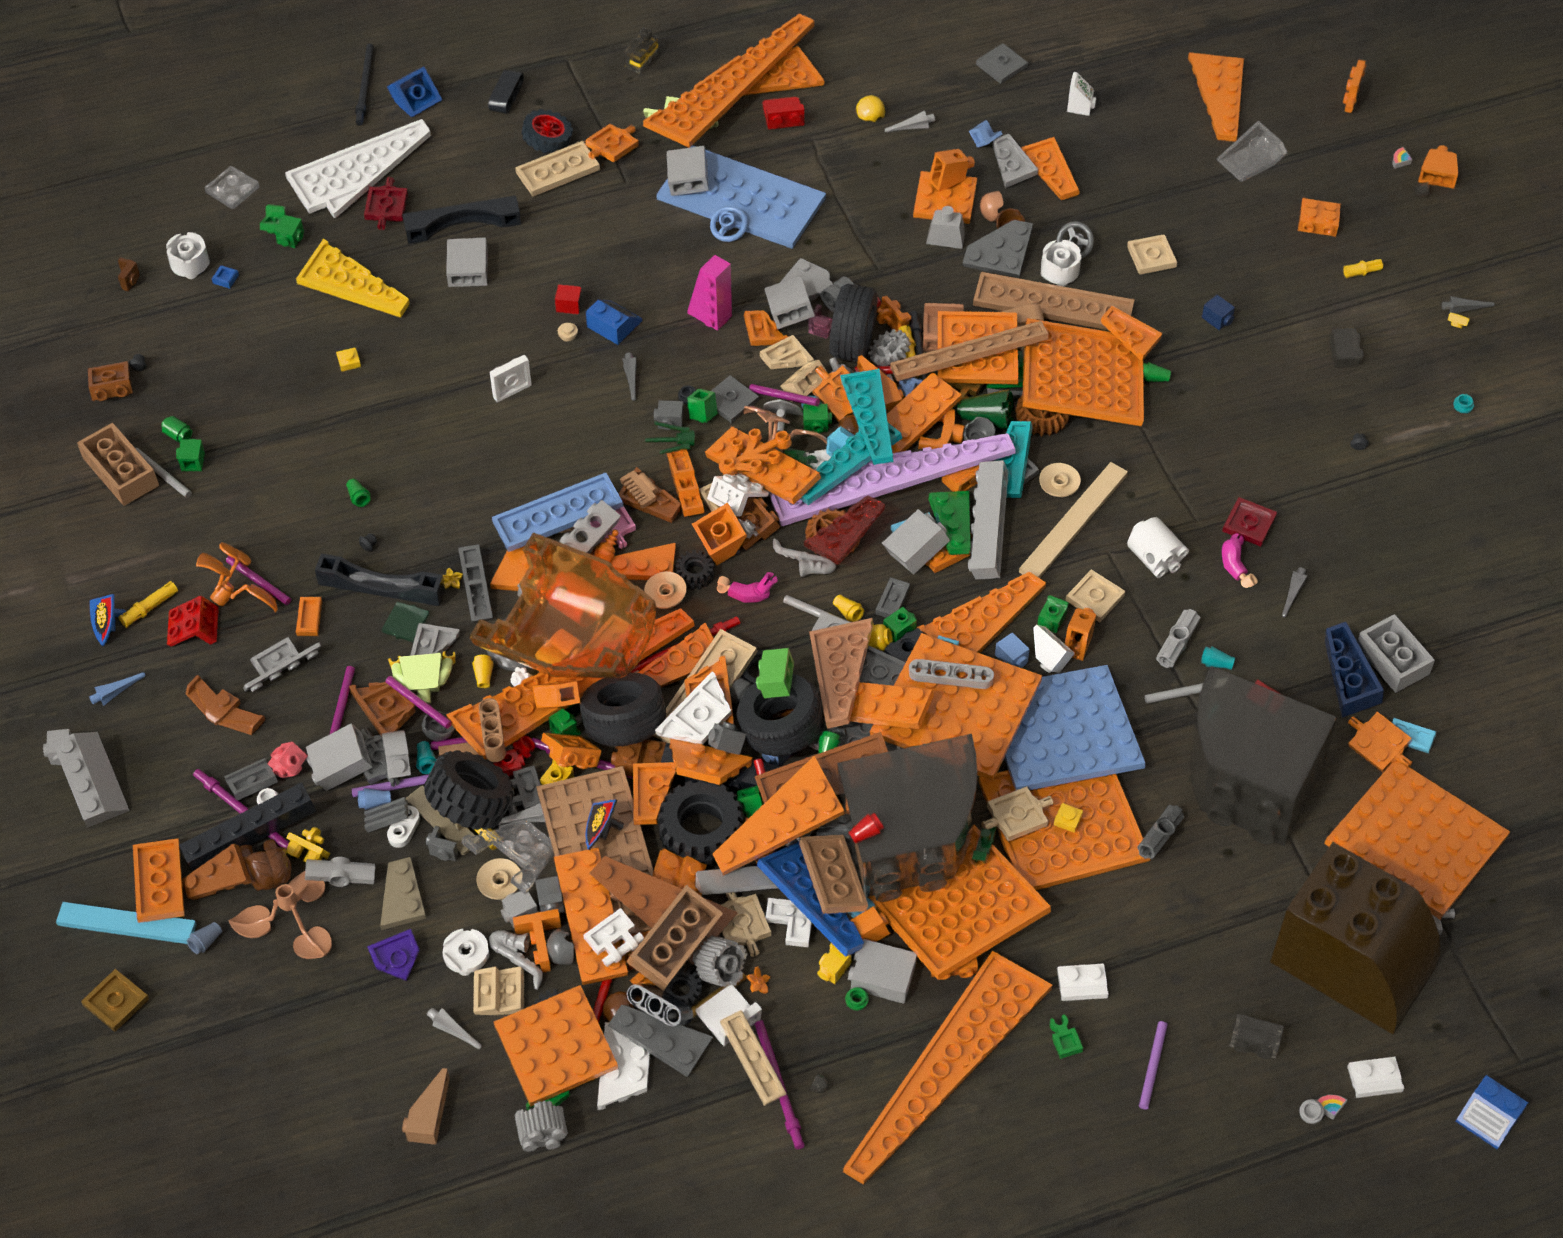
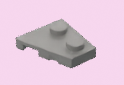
M419 623L410 656L441 653L442 655L443 651H446L459 637V629Z

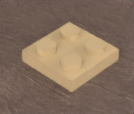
M1165 234L1128 241L1127 247L1139 275L1176 268L1177 261Z
M1091 569L1068 593L1066 601L1079 609H1092L1097 615L1096 621L1100 623L1125 596V591Z

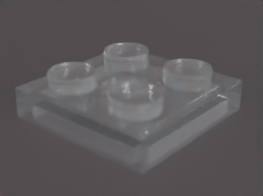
M230 166L204 188L207 194L234 209L259 188V184L251 177Z

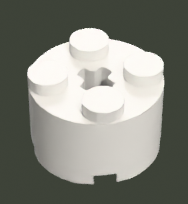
M191 232L183 236L177 234L168 241L166 246L167 256L172 271L177 275L194 279L209 265L210 261L206 246L200 235Z
M1068 240L1048 243L1043 249L1041 275L1046 280L1062 287L1074 281L1080 271L1081 254L1079 247Z

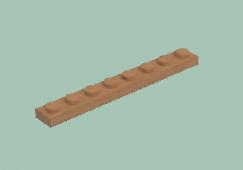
M1042 321L891 362L890 367L896 380L901 381L1047 340L1048 332Z

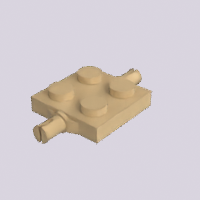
M1028 787L1016 790L988 801L987 808L993 818L983 821L982 827L984 829H991L997 826L1007 841L1021 837L1048 825V820L1042 808L1053 805V800L1051 796L1037 800L1031 794Z
M735 892L726 893L728 901L722 904V906L734 910L738 914L721 934L723 938L738 942L739 945H747L750 956L754 957V953L757 956L760 952L755 942L771 936V930L756 894L747 897H737Z

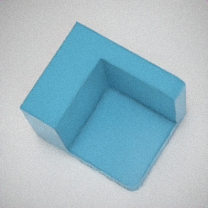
M840 426L827 437L826 453L832 457L833 452L837 448L841 449L846 444V440L854 435Z

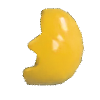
M870 95L863 97L858 102L856 113L864 121L876 122L879 117L884 118L885 107L880 98Z

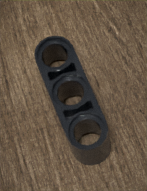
M504 69L489 98L488 109L490 111L503 114L509 113L523 85L524 74L522 72Z
M650 983L635 984L627 990V999L632 1005L668 1026L688 1025L693 1019V1011L689 1005Z

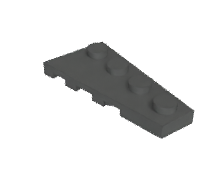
M625 1005L620 1006L608 1025L686 1077H688L713 1038L710 1035L684 1026H668L645 1012Z

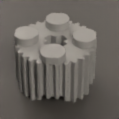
M710 936L707 942H703L704 945H701V949L696 950L693 954L692 960L695 966H697V974L700 975L699 977L703 981L724 987L730 986V984L737 985V982L739 983L740 979H743V972L741 970L744 969L743 964L745 962L743 960H746L748 955L745 953L746 949H744L743 945H739L738 942Z
M550 1101L538 1102L534 1104V1109H529V1111L522 1109L515 1113L520 1144H522L523 1150L526 1152L544 1146L547 1149H555L560 1146V1141L568 1134L563 1108L553 1106Z

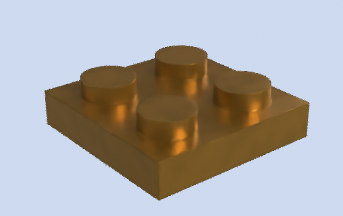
M115 969L81 1003L116 1032L149 1000V997Z

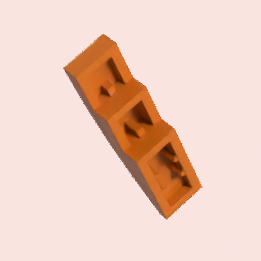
M687 449L667 453L684 517L704 513V506L695 479L694 468Z

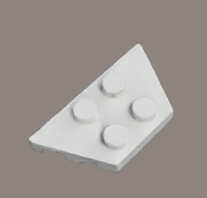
M711 672L655 730L658 736L703 745L708 740L709 732L713 728L714 723L723 724L731 716V709L719 686L715 673Z
M605 1022L604 1036L618 1064V1069L600 1076L598 1110L605 1109L606 1105L619 1101L620 1103L627 1100L630 1096L645 1093L648 1086L650 1053L608 1026L609 1022Z

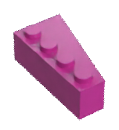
M714 255L699 271L687 313L717 331L732 317L731 264Z

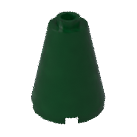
M1001 390L965 398L957 406V413L961 415L962 419L973 421L976 417L987 418L994 424L995 428L1008 430L1011 421L1014 419V417H1011V413L1014 411V397L1010 390Z

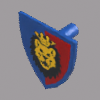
M114 594L90 600V617L93 631L102 646L105 645L110 632H115V617H119L126 612L125 609H114Z

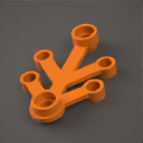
M752 429L749 431L750 440L745 452L739 457V451L744 448L743 440L741 438L732 439V450L728 458L723 459L719 463V470L723 474L732 476L738 470L759 473L763 469L761 462L776 464L781 460L780 454L776 450L770 451L768 454L762 453L774 447L778 449L789 448L792 445L790 434L786 431H779L776 433L775 439L756 448L758 441L762 439V435L759 429Z

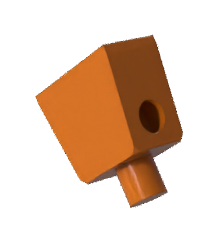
M1443 145L1438 146L1437 150L1430 149L1422 166L1418 182L1454 188L1458 177L1457 155L1453 152H1448V148Z
M959 149L936 152L929 181L939 192L963 182L967 170L975 165L974 159L971 156L966 157Z
M1077 608L1068 625L1065 645L1075 653L1072 658L1082 661L1092 638L1097 616L1090 608ZM1078 634L1082 635L1080 642L1075 640V636Z

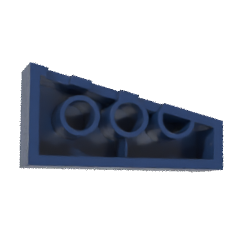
M1343 622L1327 628L1325 645L1342 718L1381 704L1384 690L1348 624Z

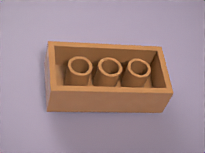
M113 423L77 442L83 459L123 506L159 486L154 469Z
M686 885L630 955L627 963L664 991L723 913Z

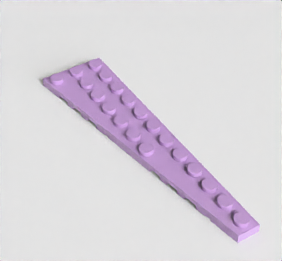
M1002 434L978 440L963 441L959 445L944 444L942 448L931 449V447H927L919 452L911 453V450L893 453L894 462L873 465L871 460L810 505H806L800 499L793 505L769 492V497L782 527L813 517V514L818 515L820 510L826 512L827 508H829L830 511H833L835 508L846 507L979 465L980 462L993 461L1015 454V447L1009 434Z

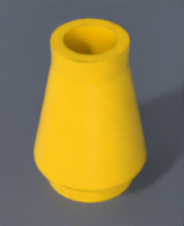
M842 595L835 597L833 605L839 609L847 621L856 622L862 618L864 609L860 603L845 598Z
M478 655L472 662L478 688L490 687L494 662L488 655Z

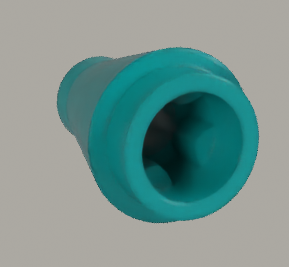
M1213 646L1211 648L1205 647L1201 663L1206 664V667L1227 668L1231 670L1235 657L1229 656Z
M422 741L417 744L416 767L421 773L430 774L437 759L430 748V744Z

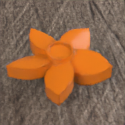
M756 967L754 975L749 974L746 976L751 982V991H759L766 994L768 993L766 982H768L770 977L768 975L761 976L759 967Z

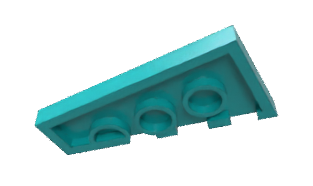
M1011 421L1006 434H1009L1015 447V454L994 460H1004L1008 469L1006 498L1022 497L1033 427L1031 421Z

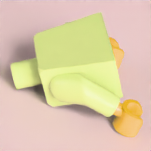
M446 651L442 653L443 661L441 653L398 656L399 659L395 662H392L391 658L388 659L393 678L428 704L431 703L430 692L440 691V686L445 685L452 671V666L456 662L455 652H453L452 656H446Z

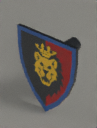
M618 800L593 803L585 832L588 850L599 839L606 841L611 827L619 831L622 830L624 823L612 817Z

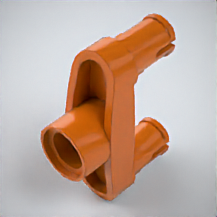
M954 409L949 410L939 420L944 424L941 438L931 439L921 436L918 449L921 450L927 447L936 449L952 442L962 443L965 425L954 424Z

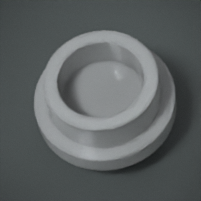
M1309 1099L1302 1103L1300 1116L1305 1122L1315 1124L1322 1120L1324 1108L1317 1100Z

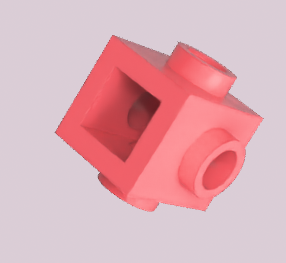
M288 742L281 744L280 747H277L272 752V758L268 765L278 777H294L302 770L301 765L308 755L295 743Z

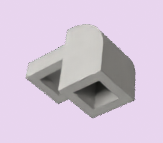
M404 730L382 733L388 778L411 775Z

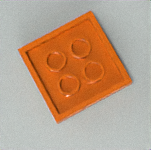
M921 171L913 217L932 220L936 210H942L943 207L950 206L954 212L962 214L965 224H970L977 178L966 176L963 182L939 192L929 181L931 172Z

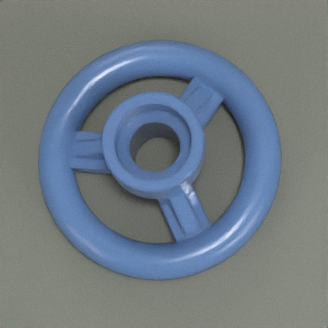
M735 206L720 208L713 214L710 221L712 234L724 242L739 239L745 233L748 225L745 213ZM730 212L737 213L741 217L742 222L736 221ZM718 217L719 222L722 226V228L719 231H717L716 229V221ZM733 227L740 228L736 234L724 236Z

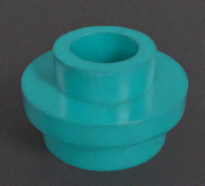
M1461 394L1455 398L1453 406L1460 413H1469L1473 410L1474 402L1471 396Z

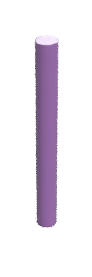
M429 774L399 780V785L395 783L396 787H392L390 782L352 788L353 797H358V791L363 790V788L390 791L425 784Z
M1162 1021L1158 1022L1139 1107L1142 1109H1148L1163 1047L1167 1023Z

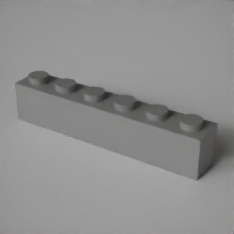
M1004 460L980 462L979 470L976 471L978 486L974 489L976 505L973 506L975 522L971 525L973 541H970L972 557L968 560L969 571L973 573L975 579L1000 578L1008 469Z

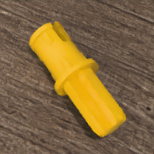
M1381 259L1368 262L1362 260L1359 263L1344 266V275L1346 278L1357 275L1366 276L1368 272L1383 269V263Z

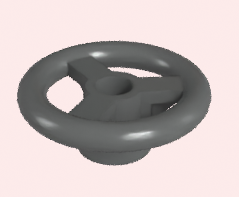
M1073 221L1065 224L1058 232L1056 243L1062 242L1063 235L1068 230L1070 235L1069 241L1074 243V239L1077 237L1078 243L1076 245L1079 249L1087 245L1086 249L1080 253L1081 259L1086 257L1094 244L1092 231L1082 222ZM1074 227L1083 229L1087 234L1088 240L1083 234L1075 233Z

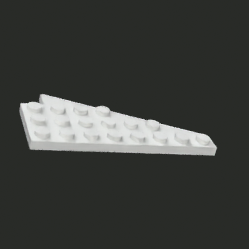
M421 119L285 172L286 178L309 214L327 207L333 218H336L368 191L369 187L375 185L431 136L430 130Z

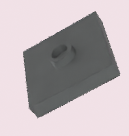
M1002 43L977 59L976 65L1002 84L1026 69L1028 62Z
M731 375L711 390L716 395L718 414L731 424L744 414L745 406H753L759 401L757 394Z

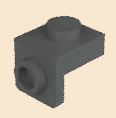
M435 826L433 832L428 834L426 840L430 855L445 861H456L458 856L456 842L441 839L440 827Z

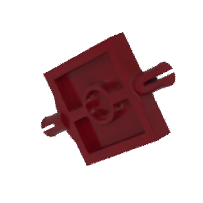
M392 177L386 179L385 186L369 187L364 218L365 220H379L377 228L380 230L381 227L382 230L385 229L386 221H403L408 191L407 188L394 187L395 180Z

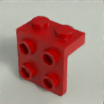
M798 97L763 101L767 129L804 125V105L800 104Z

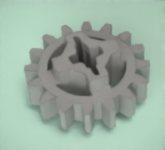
M893 329L891 333L886 331L884 335H878L879 339L873 340L874 345L869 347L871 351L868 354L874 365L888 366L891 362L906 358L905 352L910 351L909 346L911 343L905 333L901 330L896 332Z

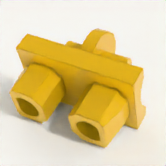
M313 827L310 831L303 830L302 835L306 837V840L290 832L286 837L290 840L286 853L299 859L304 848L309 850L304 862H306V859L322 860L323 857L328 859L330 855L329 852L315 845L316 842L319 844L324 842V838L320 837L321 830L317 827Z

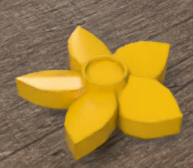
M448 568L446 575H443L445 589L450 586L460 588L459 580H461L463 574L459 572L453 574V571Z

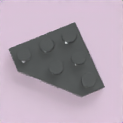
M1013 220L968 245L963 260V267L1019 278L1033 224Z

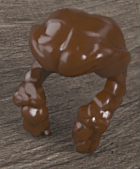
M274 839L263 843L265 851L253 853L252 846H240L252 882L251 884L257 891L276 889L282 884H286L290 879L292 865L286 855L285 847H277Z

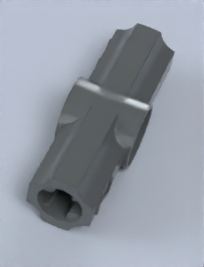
M1168 805L1139 843L1137 849L1139 850V855L1144 859H1153L1174 833L1176 827L1185 817L1180 807Z

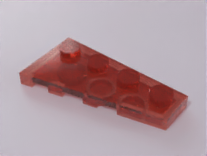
M867 495L850 507L843 516L835 518L832 524L817 531L814 537L806 539L804 546L840 565L885 510V504Z

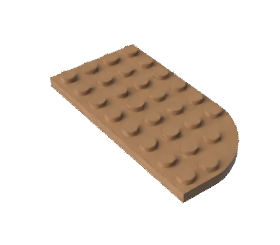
M623 766L536 786L554 856L588 850L585 832L593 803L616 799L618 801L612 817L623 822L624 826L620 831L611 827L607 840L599 839L591 849L599 848L601 859L606 856L628 866H633L634 869L646 874L653 875V868L641 826L634 825V802ZM611 901L613 911L616 912L621 908L635 925V929L629 932L631 935L651 930L646 923L621 901Z

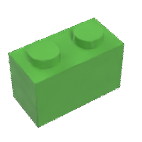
M789 648L763 651L762 660H759L760 675L756 678V685L758 690H761L764 698L790 696L794 661Z

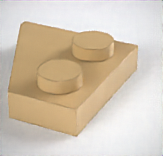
M793 335L760 351L761 359L770 369L802 367L807 362L814 361Z

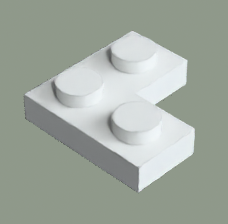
M768 898L767 922L788 925L786 945L808 947L812 922L790 900Z

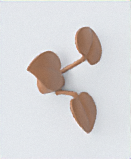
M755 406L744 407V414L757 413L765 423L769 422L768 442L775 439L778 421L790 424V421L777 416V414ZM772 421L774 422L773 435H772ZM795 429L790 434L791 439L794 435H810L821 439L827 444V438L814 431ZM774 447V449L780 452L783 451V449H778L777 447Z
M305 871L291 880L289 884L281 885L276 889L277 899L273 900L274 906L271 915L266 907L256 905L243 910L236 917L229 920L230 926L238 934L248 938H258L271 930L269 921L274 920L279 906L284 911L292 910L303 934L298 936L293 943L294 951L299 957L305 959L321 958L327 955L332 947L329 933L324 928L318 926L311 928L307 932L296 910L297 901L300 899L305 902H312L320 898L325 892V882L305 880Z

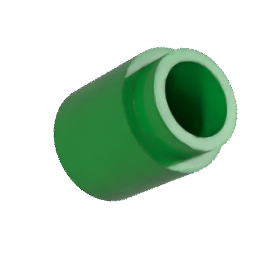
M175 416L165 418L161 424L162 432L178 443L181 442V439H190L193 431L190 429V426Z

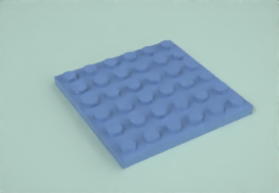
M1108 665L1042 677L1039 688L1004 757L1015 791L1024 787L1033 790L1145 768L1144 758Z

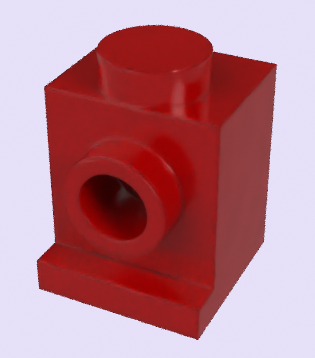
M516 749L506 751L504 759L493 762L495 766L503 769V773L507 774L510 779L514 778L513 771L520 770L525 766L522 753L517 754Z

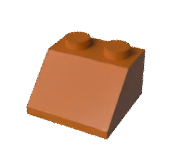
M728 503L692 523L716 565L734 556L747 537Z

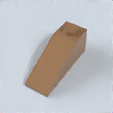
M442 1068L410 1108L408 1118H404L402 1130L406 1133L409 1142L437 1143L450 1080L448 1069Z

